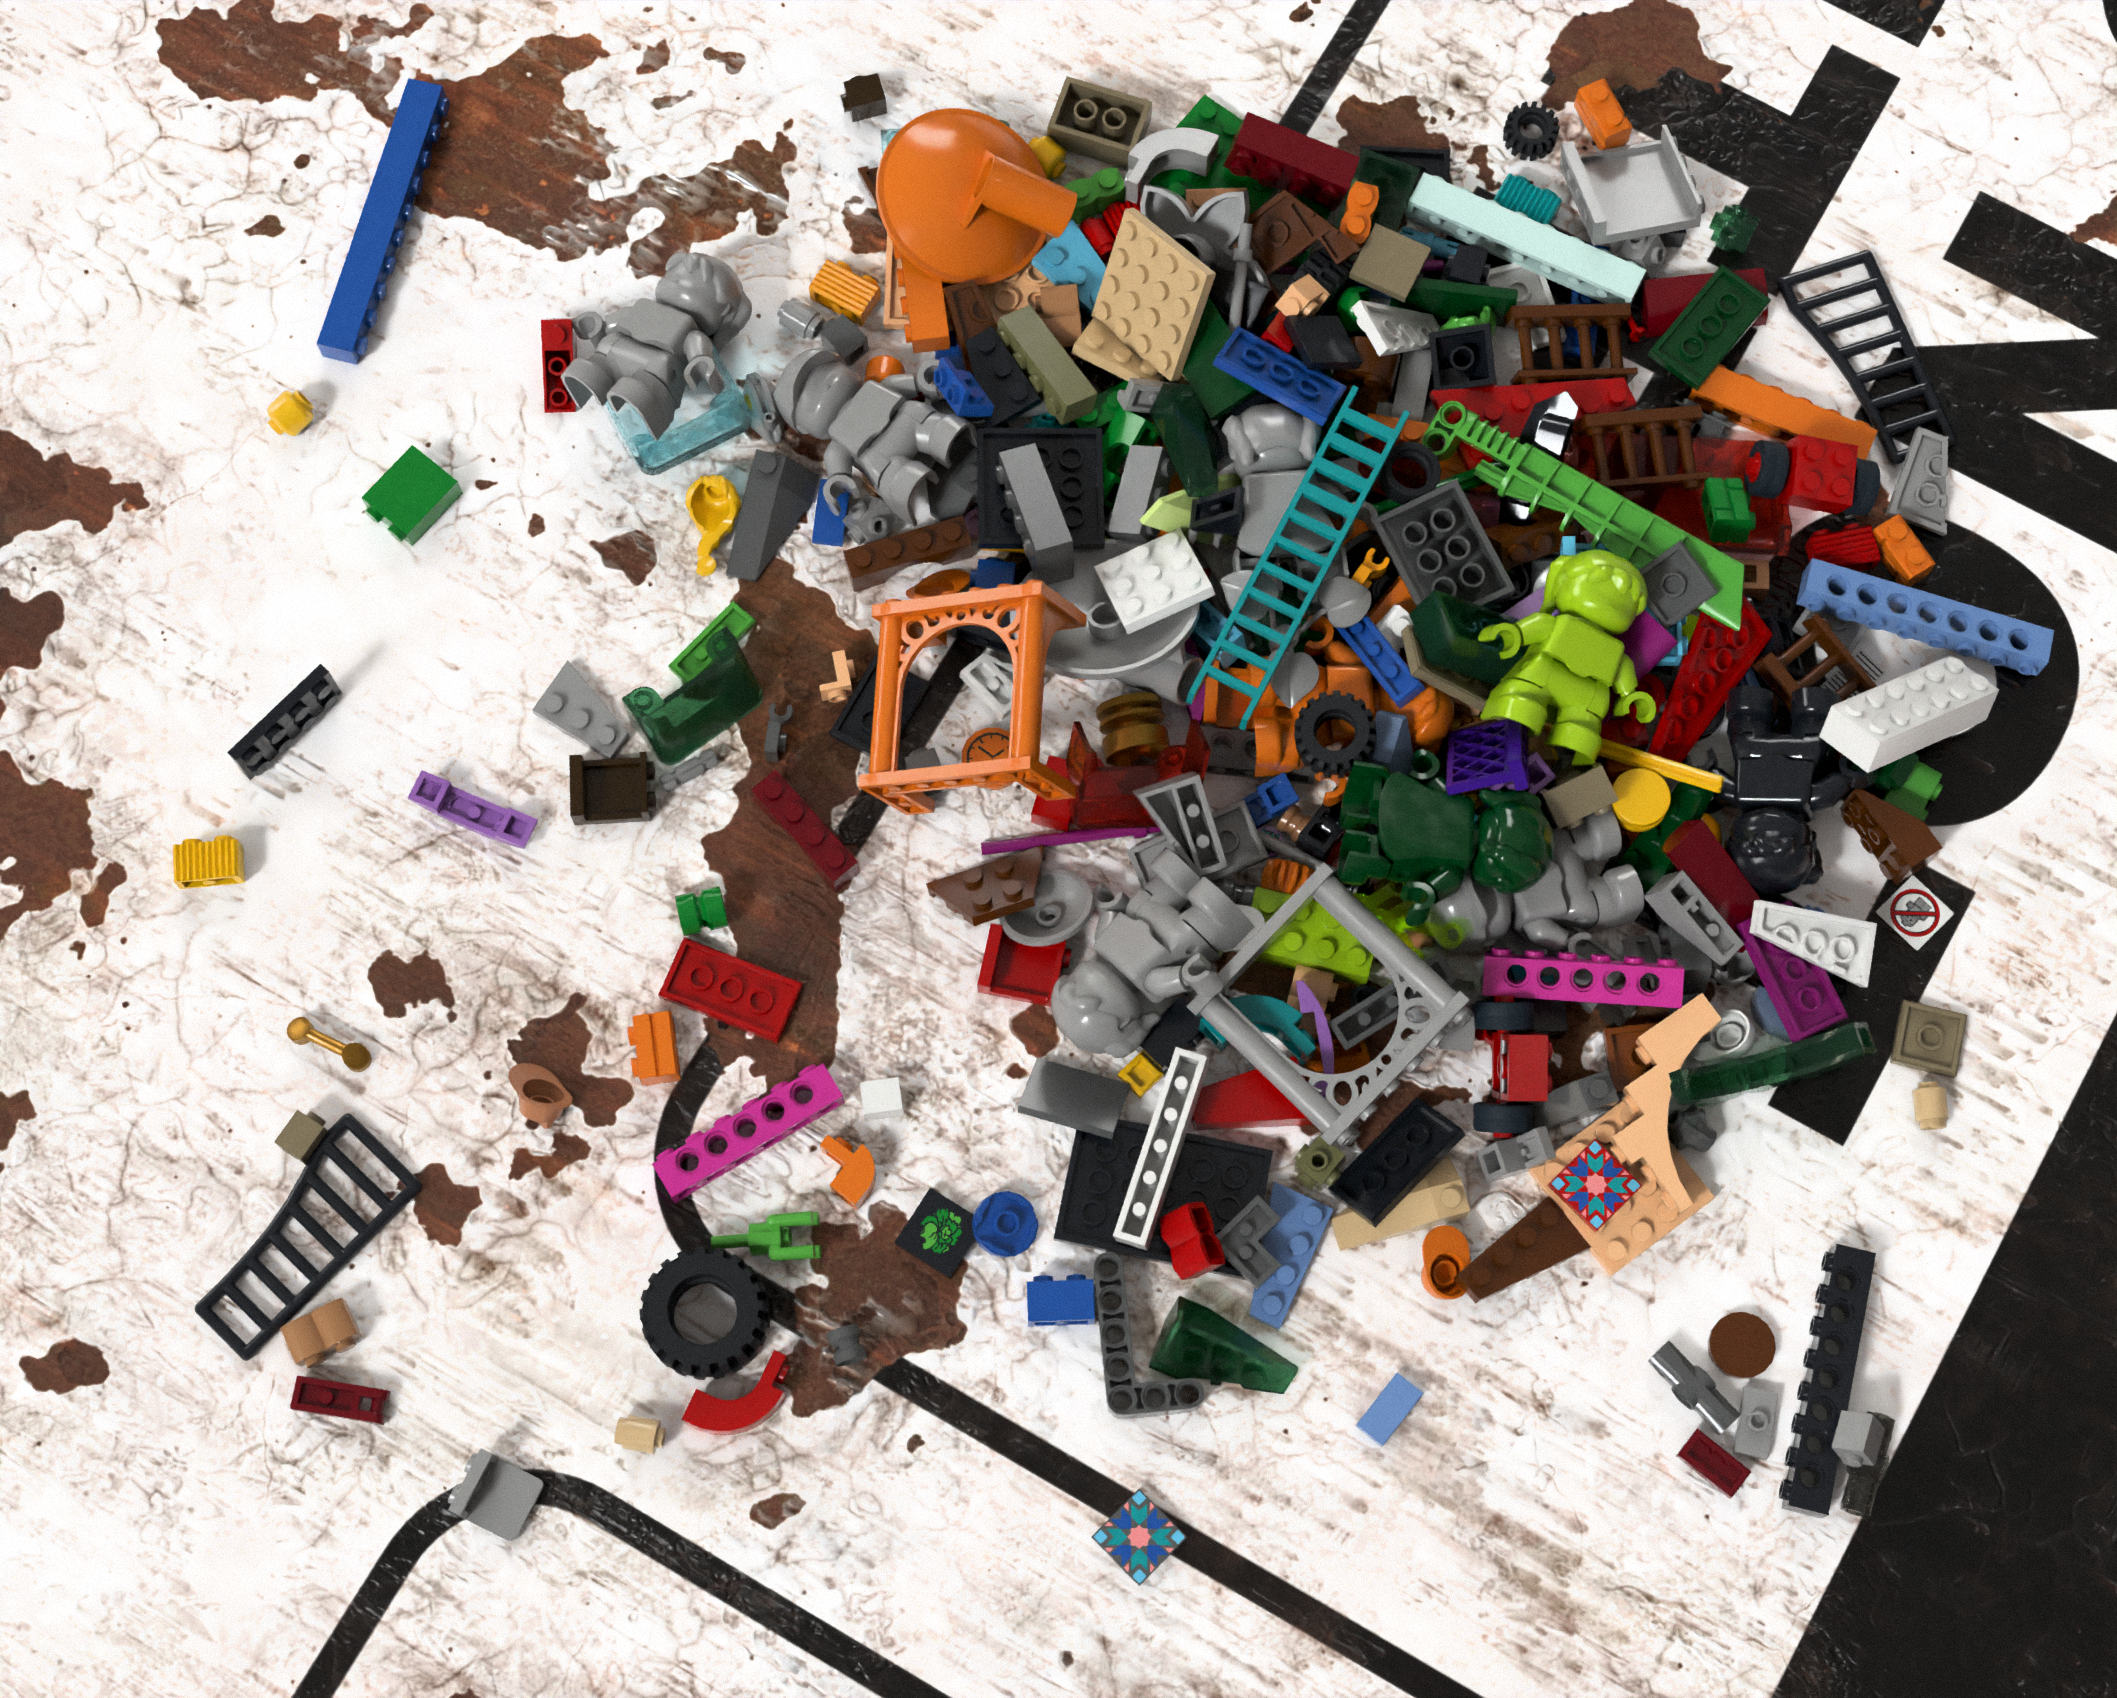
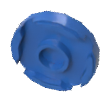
M1010 1191L994 1193L983 1199L975 1209L972 1220L973 1235L979 1246L990 1255L1000 1258L1014 1257L1027 1250L1036 1239L1038 1219L1033 1211V1206L1022 1195Z

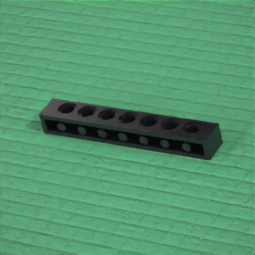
M1836 1244L1829 1249V1252L1825 1251L1823 1255L1821 1271H1825L1823 1284L1819 1283L1815 1295V1303H1819L1817 1316L1813 1315L1809 1327V1335L1813 1336L1811 1348L1806 1349L1803 1359V1367L1807 1368L1805 1381H1800L1797 1391V1400L1801 1401L1799 1413L1794 1414L1791 1423V1433H1795L1793 1446L1788 1447L1785 1456V1466H1789L1787 1479H1782L1778 1497L1783 1499L1781 1509L1817 1518H1824L1829 1515L1839 1456L1832 1449V1443L1841 1410L1848 1411L1876 1253ZM1837 1275H1844L1849 1279L1850 1290H1844L1838 1286ZM1832 1307H1838L1843 1311L1845 1316L1844 1322H1837L1832 1318ZM1826 1339H1832L1837 1343L1839 1347L1837 1355H1832L1826 1350ZM1820 1371H1825L1831 1375L1833 1379L1831 1388L1825 1387L1820 1383ZM1814 1404H1820L1826 1409L1827 1417L1825 1420H1819L1814 1416ZM1809 1436L1819 1440L1821 1445L1819 1453H1813L1808 1449L1806 1442ZM1803 1469L1813 1473L1815 1482L1812 1487L1806 1486L1801 1481L1800 1474Z

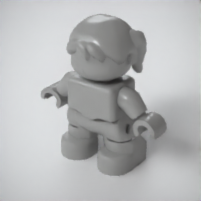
M678 252L672 255L666 264L665 275L658 281L655 288L657 302L648 298H640L633 306H626L606 315L605 321H603L600 314L593 311L584 312L573 320V329L578 338L590 340L595 348L594 355L588 359L581 357L574 359L561 374L563 384L579 409L583 408L592 395H594L601 406L608 400L615 412H618L627 402L638 411L653 439L658 441L674 421V413L676 409L680 408L686 382L690 389L693 390L698 388L700 381L706 379L714 393L719 394L722 391L724 380L713 361V354L718 355L724 346L745 327L752 315V303L744 293L742 283L735 271L722 260L707 254Z
M1281 403L1251 406L1240 415L1228 417L1222 427V432L1228 441L1229 458L1235 462V469L1238 476L1242 479V486L1245 487L1240 524L1241 530L1232 558L1233 572L1243 570L1254 571L1316 455V446L1321 436L1322 426ZM1316 474L1314 475L1310 484L1350 502L1333 484L1317 482ZM1302 497L1296 508L1297 511L1334 529L1335 527L1329 517L1335 520L1341 518V529L1347 520L1346 517ZM1365 501L1356 519L1364 521L1369 530L1375 531L1371 521L1378 517V514L1373 505ZM1289 521L1282 535L1326 558L1334 542ZM1354 524L1352 525V527H1351V529H1350V531H1349V533H1348V535H1347V537H1346L1347 539H1348V538L1350 537V535L1352 534ZM1188 530L1187 541L1189 545L1196 542L1197 531ZM1212 533L1214 535L1213 545L1219 548L1223 534ZM1343 544L1323 582L1336 576L1349 577L1346 550ZM1276 546L1268 562L1279 566L1280 559L1294 558L1297 567L1296 576L1311 583L1314 582L1321 567ZM1262 572L1276 584L1279 591L1277 599L1280 600L1283 593L1282 580ZM1297 588L1298 599L1304 601L1308 593ZM1317 594L1312 603H1319Z
M1165 848L1152 861L1150 868L1155 876L1148 882L1145 890L1139 891L1131 899L1124 891L1118 892L1116 897H1114L1113 892L1105 884L1096 885L1092 892L1094 906L1101 914L1094 936V948L1108 965L1105 966L1093 960L1083 961L1078 964L1071 975L1061 976L1054 984L1050 1000L1055 1023L1067 1039L1076 1047L1086 1052L1096 1054L1107 1053L1115 1058H1124L1141 1045L1152 1027L1161 1020V1014L1157 1011H1152L1141 1015L1142 1006L1135 994L1137 990L1153 1003H1159L1165 998L1188 991L1191 987L1202 997H1211L1219 993L1223 988V981L1215 972L1210 971V963L1220 959L1223 950L1235 948L1255 927L1223 891L1206 877L1200 879L1182 859L1168 848ZM1187 900H1189V902L1192 904V906L1188 909L1183 907L1188 903Z

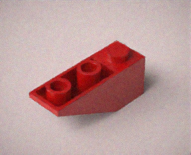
M575 318L541 319L545 413L576 412V404L561 379V374L577 358V334L573 329V320Z

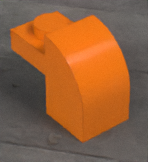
M827 1135L820 1144L821 1151L843 1167L830 1184L831 1192L858 1211L875 1186L876 1169L872 1155L863 1144L853 1154L851 1152L853 1147L843 1138L838 1136L836 1139H833Z

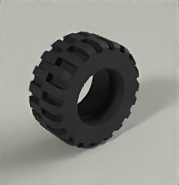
M696 1247L695 1252L688 1253L687 1250L677 1253L678 1257L671 1262L669 1259H666L660 1264L662 1269L657 1274L653 1272L648 1279L650 1285L647 1290H643L641 1296L643 1306L642 1309H639L640 1320L643 1325L642 1332L652 1351L662 1363L675 1370L676 1373L685 1377L686 1375L693 1376L697 1380H705L706 1377L720 1379L724 1378L725 1373L730 1371L736 1373L743 1369L741 1365L747 1360L751 1362L757 1355L756 1350L758 1347L764 1345L767 1338L765 1335L766 1330L770 1328L769 1299L757 1273L736 1254L733 1256L727 1254L726 1250L715 1248L714 1251H711L706 1247ZM705 1283L720 1285L735 1300L737 1308L735 1324L723 1338L716 1342L696 1344L687 1340L679 1333L675 1324L674 1311L676 1304L681 1296L692 1287Z

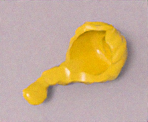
M720 474L700 476L686 492L685 504L689 511V517L702 533V539L697 547L698 562L696 572L703 577L709 576L716 571V560L710 555L714 549L719 547L725 535L732 532L735 520L738 518L741 510V500L736 487L730 480Z

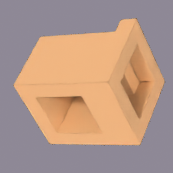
M1308 273L1292 283L1275 306L1286 317L1288 315L1315 316L1331 294Z

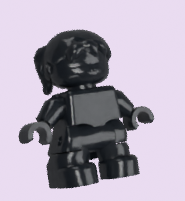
M1758 686L1731 688L1728 691L1726 716L1728 719L1726 734L1735 761L1734 777L1722 768H1719L1718 759L1712 747L1706 751L1708 761L1704 765L1694 766L1695 768L1725 778L1721 792H1714L1713 798L1722 806L1738 809L1740 816L1733 822L1730 837L1724 841L1723 848L1756 893L1786 894L1798 889L1801 885L1817 883L1824 874L1823 860L1817 848V834L1814 830H1811L1807 823L1814 820L1816 811L1833 808L1850 790L1849 786L1855 789L1867 788L1877 778V769L1869 773L1863 769L1860 771L1850 770V767L1853 765L1852 761L1843 754L1839 760L1840 772L1833 771L1825 776L1837 754L1835 748L1819 736L1831 706L1842 702L1838 693L1819 687H1804L1792 692L1790 709L1792 726L1789 734L1774 732L1773 724L1776 721L1778 701L1772 691ZM1689 755L1685 757L1682 764L1692 766Z

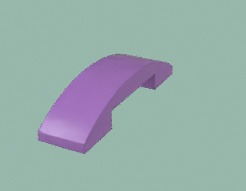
M421 770L408 796V800L450 822L490 839L521 849H525L538 823V819L510 807L508 809L500 807L452 786L451 782Z
M1303 980L1296 981L1301 1014L1314 1012L1324 1074H1334V1049L1327 1018L1316 996ZM1320 1081L1315 1087L1323 1090L1320 1094L1326 1098L1328 1083Z

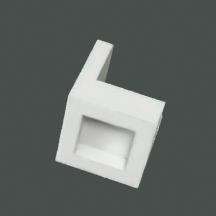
M899 1077L860 1083L865 1121L904 1116Z

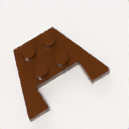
M1287 190L1281 191L1249 215L1248 224H1253L1250 249L1253 250L1252 258L1258 262L1266 273L1272 289L1267 293L1259 311L1261 319L1265 320L1279 310L1275 305L1282 297L1271 281L1270 276L1319 240L1322 242L1336 265H1341L1362 249L1360 245Z

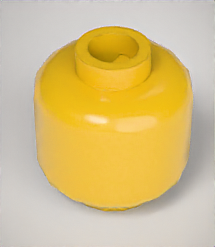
M1035 136L1028 145L1038 158L1047 180L1051 177L1055 180L1058 179L1067 168V165L1064 163L1067 156L1066 151L1049 136H1042L1040 138Z
M285 390L268 406L267 413L271 418L268 424L279 435L285 432L288 435L296 436L313 420V412L311 410L314 406L298 390L294 393Z

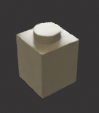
M297 1110L274 1143L306 1165L328 1132L323 1127L326 1121L312 1111L305 1115Z

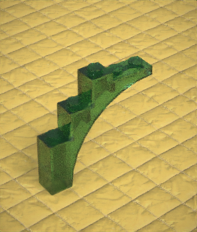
M1852 1022L1831 1031L1758 1054L1712 1065L1678 1069L1668 1073L1671 1080L1670 1089L1674 1098L1678 1100L1679 1105L1697 1104L1698 1107H1711L1747 1093H1762L1793 1080L1816 1077L1876 1054L1877 1050L1867 1022Z

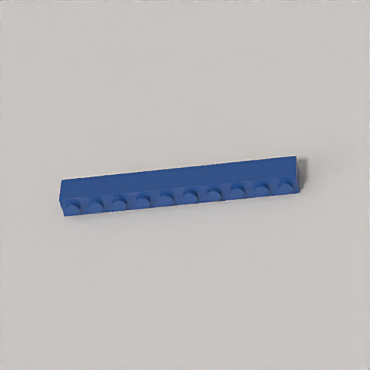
M411 78L407 80L316 343L322 357L358 365L360 356L365 355L367 351L369 330L374 328L377 322V306L379 301H383L385 298L388 274L394 272L397 248H401L404 243L405 224L412 219L414 212L413 201L415 195H419L422 190V175L424 169H428L430 166L432 145L434 142H438L442 116H446L449 111L450 102L441 85Z

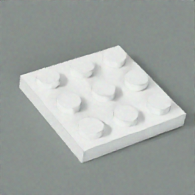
M1181 528L1094 566L1096 574L1127 634L1133 633L1215 595L1213 586Z

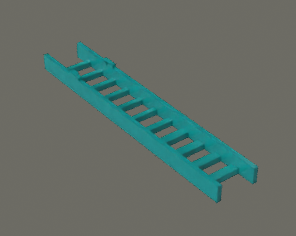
M1354 385L1188 692L1186 702L1192 705L1204 680L1209 676L1251 697L1252 700L1239 725V728L1244 731L1406 425L1410 412L1404 410L1395 429H1392L1350 409L1359 389ZM1342 422L1386 442L1387 444L1382 453L1379 454L1337 434ZM1332 447L1373 467L1374 469L1369 478L1365 479L1324 459L1328 448ZM1318 472L1359 492L1360 495L1355 505L1310 484L1315 473ZM1302 497L1346 517L1347 520L1341 531L1297 511L1296 508ZM1289 521L1334 542L1327 558L1283 537L1282 535ZM1276 546L1321 567L1314 582L1311 583L1268 562ZM1262 572L1308 593L1300 609L1254 588ZM1250 597L1293 618L1294 620L1287 634L1283 635L1240 614L1248 598ZM1236 623L1279 644L1280 647L1273 660L1269 661L1230 642L1227 638L1234 624ZM1226 651L1266 671L1259 687L1256 688L1213 667L1212 665L1219 652Z

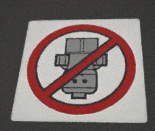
M1913 875L1876 911L1915 950H1919L1954 915L1940 899Z

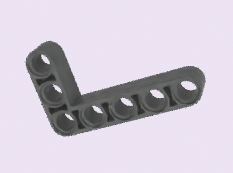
M1113 1252L1101 1253L1094 1262L1093 1276L1108 1412L1117 1419H1132L1196 1411L1203 1402L1204 1389L1200 1382L1195 1379L1184 1378L1136 1383L1124 1265L1122 1259ZM1105 1262H1111L1116 1265L1118 1271L1114 1276L1105 1277L1099 1271L1100 1265ZM1107 1295H1115L1120 1299L1121 1305L1115 1310H1109L1104 1307L1102 1300ZM1110 1328H1119L1123 1331L1125 1337L1119 1343H1112L1108 1341L1105 1334ZM1114 1361H1122L1127 1365L1128 1371L1124 1376H1114L1109 1370L1110 1364ZM1189 1387L1194 1389L1198 1394L1197 1401L1192 1404L1183 1402L1179 1396L1183 1388ZM1151 1391H1159L1163 1394L1165 1402L1159 1407H1152L1147 1403L1146 1395ZM1125 1394L1131 1399L1132 1404L1126 1410H1118L1113 1405V1398L1116 1395Z

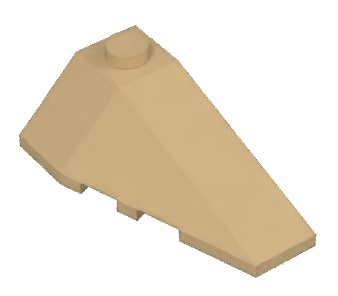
M1446 1155L1376 1228L1350 1208L1333 1217L1331 1224L1339 1251L1341 1252L1467 1218L1471 1210L1461 1178L1449 1156Z

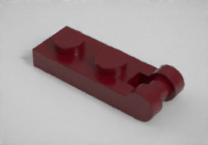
M297 1375L290 1409L375 1425H384L386 1417L383 1414L385 1402H389L391 1391ZM363 1398L372 1399L370 1411L361 1410Z

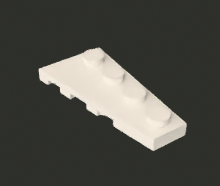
M1754 900L1749 933L1861 988H1868L1877 923L1763 900Z

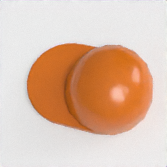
M1449 1225L1437 1226L1428 1232L1423 1241L1422 1255L1424 1266L1421 1270V1282L1424 1289L1436 1299L1453 1300L1462 1297L1466 1293L1453 1278L1471 1263L1469 1245L1465 1236L1457 1228Z

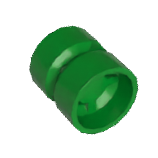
M720 886L703 889L698 896L693 892L675 896L684 936L702 933L703 928L706 926L710 930L728 927Z

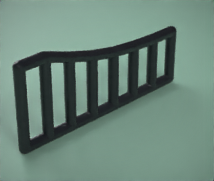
M1870 250L1857 252L1780 277L1777 280V286L1789 312L1830 356L1848 381L1872 427L1878 430L1877 437L1890 464L1897 465L1903 463L1909 449L1906 448L1898 451L1891 437L1892 435L1936 421L1941 435L1948 437V448L1957 444L1956 434L1875 257ZM1860 264H1864L1870 277L1869 279L1798 301L1792 288L1794 285ZM1872 290H1876L1882 303L1881 305L1819 325L1806 313V311ZM1884 316H1888L1894 331L1842 348H1838L1828 337V334ZM1897 342L1900 343L1906 356L1856 373L1847 358ZM1910 368L1918 384L1875 398L1870 396L1864 383ZM1924 395L1930 408L1929 411L1885 424L1878 409Z
M344 1114L321 1140L286 1201L265 1231L230 1271L195 1305L194 1310L196 1314L242 1360L248 1361L252 1359L281 1330L282 1326L287 1324L421 1191V1181L352 1114ZM347 1129L406 1186L393 1200L334 1144ZM325 1154L382 1209L369 1224L316 1174ZM308 1186L320 1195L358 1233L345 1248L299 1204ZM291 1215L334 1257L320 1272L280 1233ZM271 1243L310 1281L296 1296L258 1259ZM249 1269L286 1305L272 1320L235 1285ZM225 1294L261 1329L248 1344L211 1309Z

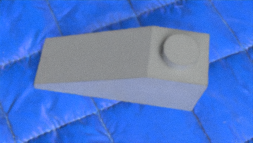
M1683 870L1662 876L1643 896L1665 923L1720 966L1725 965L1744 945Z

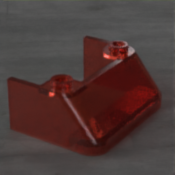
M1191 719L1185 744L1171 745L1164 748L1158 756L1156 765L1098 767V756L1090 747L1081 722L1074 721L1066 757L1067 780L1076 785V798L1069 799L1070 814L1075 826L1080 829L1158 827L1132 791L1191 771L1200 775L1203 785L1211 749L1198 720Z

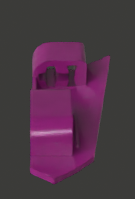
M1645 610L1635 617L1627 631L1619 635H1611L1624 643V653L1634 663L1638 682L1678 644L1677 640ZM1611 686L1609 687V709L1602 721V726L1613 716L1614 702L1620 696V694L1614 693Z

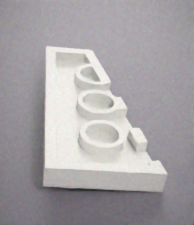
M1359 300L1352 307L1357 317L1358 326L1367 334L1379 357L1429 348V333L1438 332L1440 328L1433 314Z

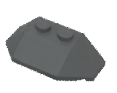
M971 422L975 426L976 432L977 428H986L985 422ZM1007 423V424L1001 426L1000 428H1014V427H1012L1011 425H1009V424ZM956 436L949 450L950 468L948 469L936 461L931 469L937 474L938 483L935 484L926 478L930 515L939 522L962 515L965 517L970 510L975 509L978 505L977 448L959 436Z

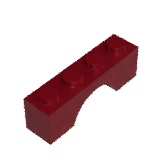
M776 769L751 789L754 802L774 824L779 825L796 842L810 860L814 869L835 893L860 873L858 861Z

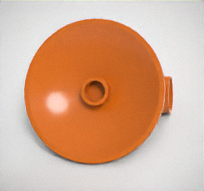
M946 108L934 110L908 122L896 133L884 150L876 176L877 206L885 230L892 242L914 266L924 273L950 284L974 280L979 287L999 283L1014 276L1032 261V258L1043 245L1047 234L1056 239L1062 235L1072 217L1077 202L1076 192L1047 180L1038 158L1030 146L1013 129L992 116L970 109Z

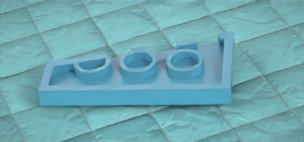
M1072 219L1062 235L1057 239L1053 237L1032 258L1031 264L1056 286L1077 284L1080 308L1092 317L1091 314L1106 266Z

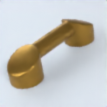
M297 1017L288 1024L287 1035L293 1043L304 1045L312 1042L342 1056L343 1062L351 1071L362 1072L371 1064V1054L362 1044H345L314 1029L312 1023L305 1017Z

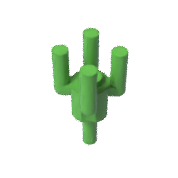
M806 1211L771 1214L767 1217L766 1222L750 1223L747 1234L712 1236L711 1247L713 1250L715 1248L749 1247L751 1256L768 1255L772 1261L821 1258V1245L792 1246V1231L790 1228L819 1225V1212Z

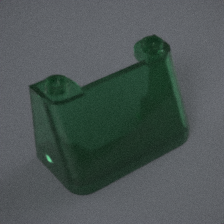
M727 626L716 632L708 640L707 653L714 664L662 700L653 688L646 686L634 689L621 698L630 724L656 758L663 764L675 765L754 711L762 703V687L738 641Z

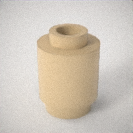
M1936 1081L1918 1083V1089L1912 1090L1915 1121L1919 1122L1920 1130L1946 1128V1120L1949 1119L1946 1088L1939 1087Z
M628 1415L627 1418L619 1417L614 1443L622 1445V1449L655 1454L657 1448H663L666 1428H661L660 1420Z

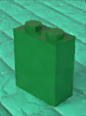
M411 445L361 498L366 506L364 512L371 520L377 524L382 521L389 527L387 531L397 541L402 542L405 540L413 546L463 492L456 479L415 446Z

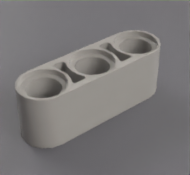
M1424 348L1402 353L1391 417L1400 418L1404 410L1410 412L1408 420L1422 422L1432 369L1430 349Z

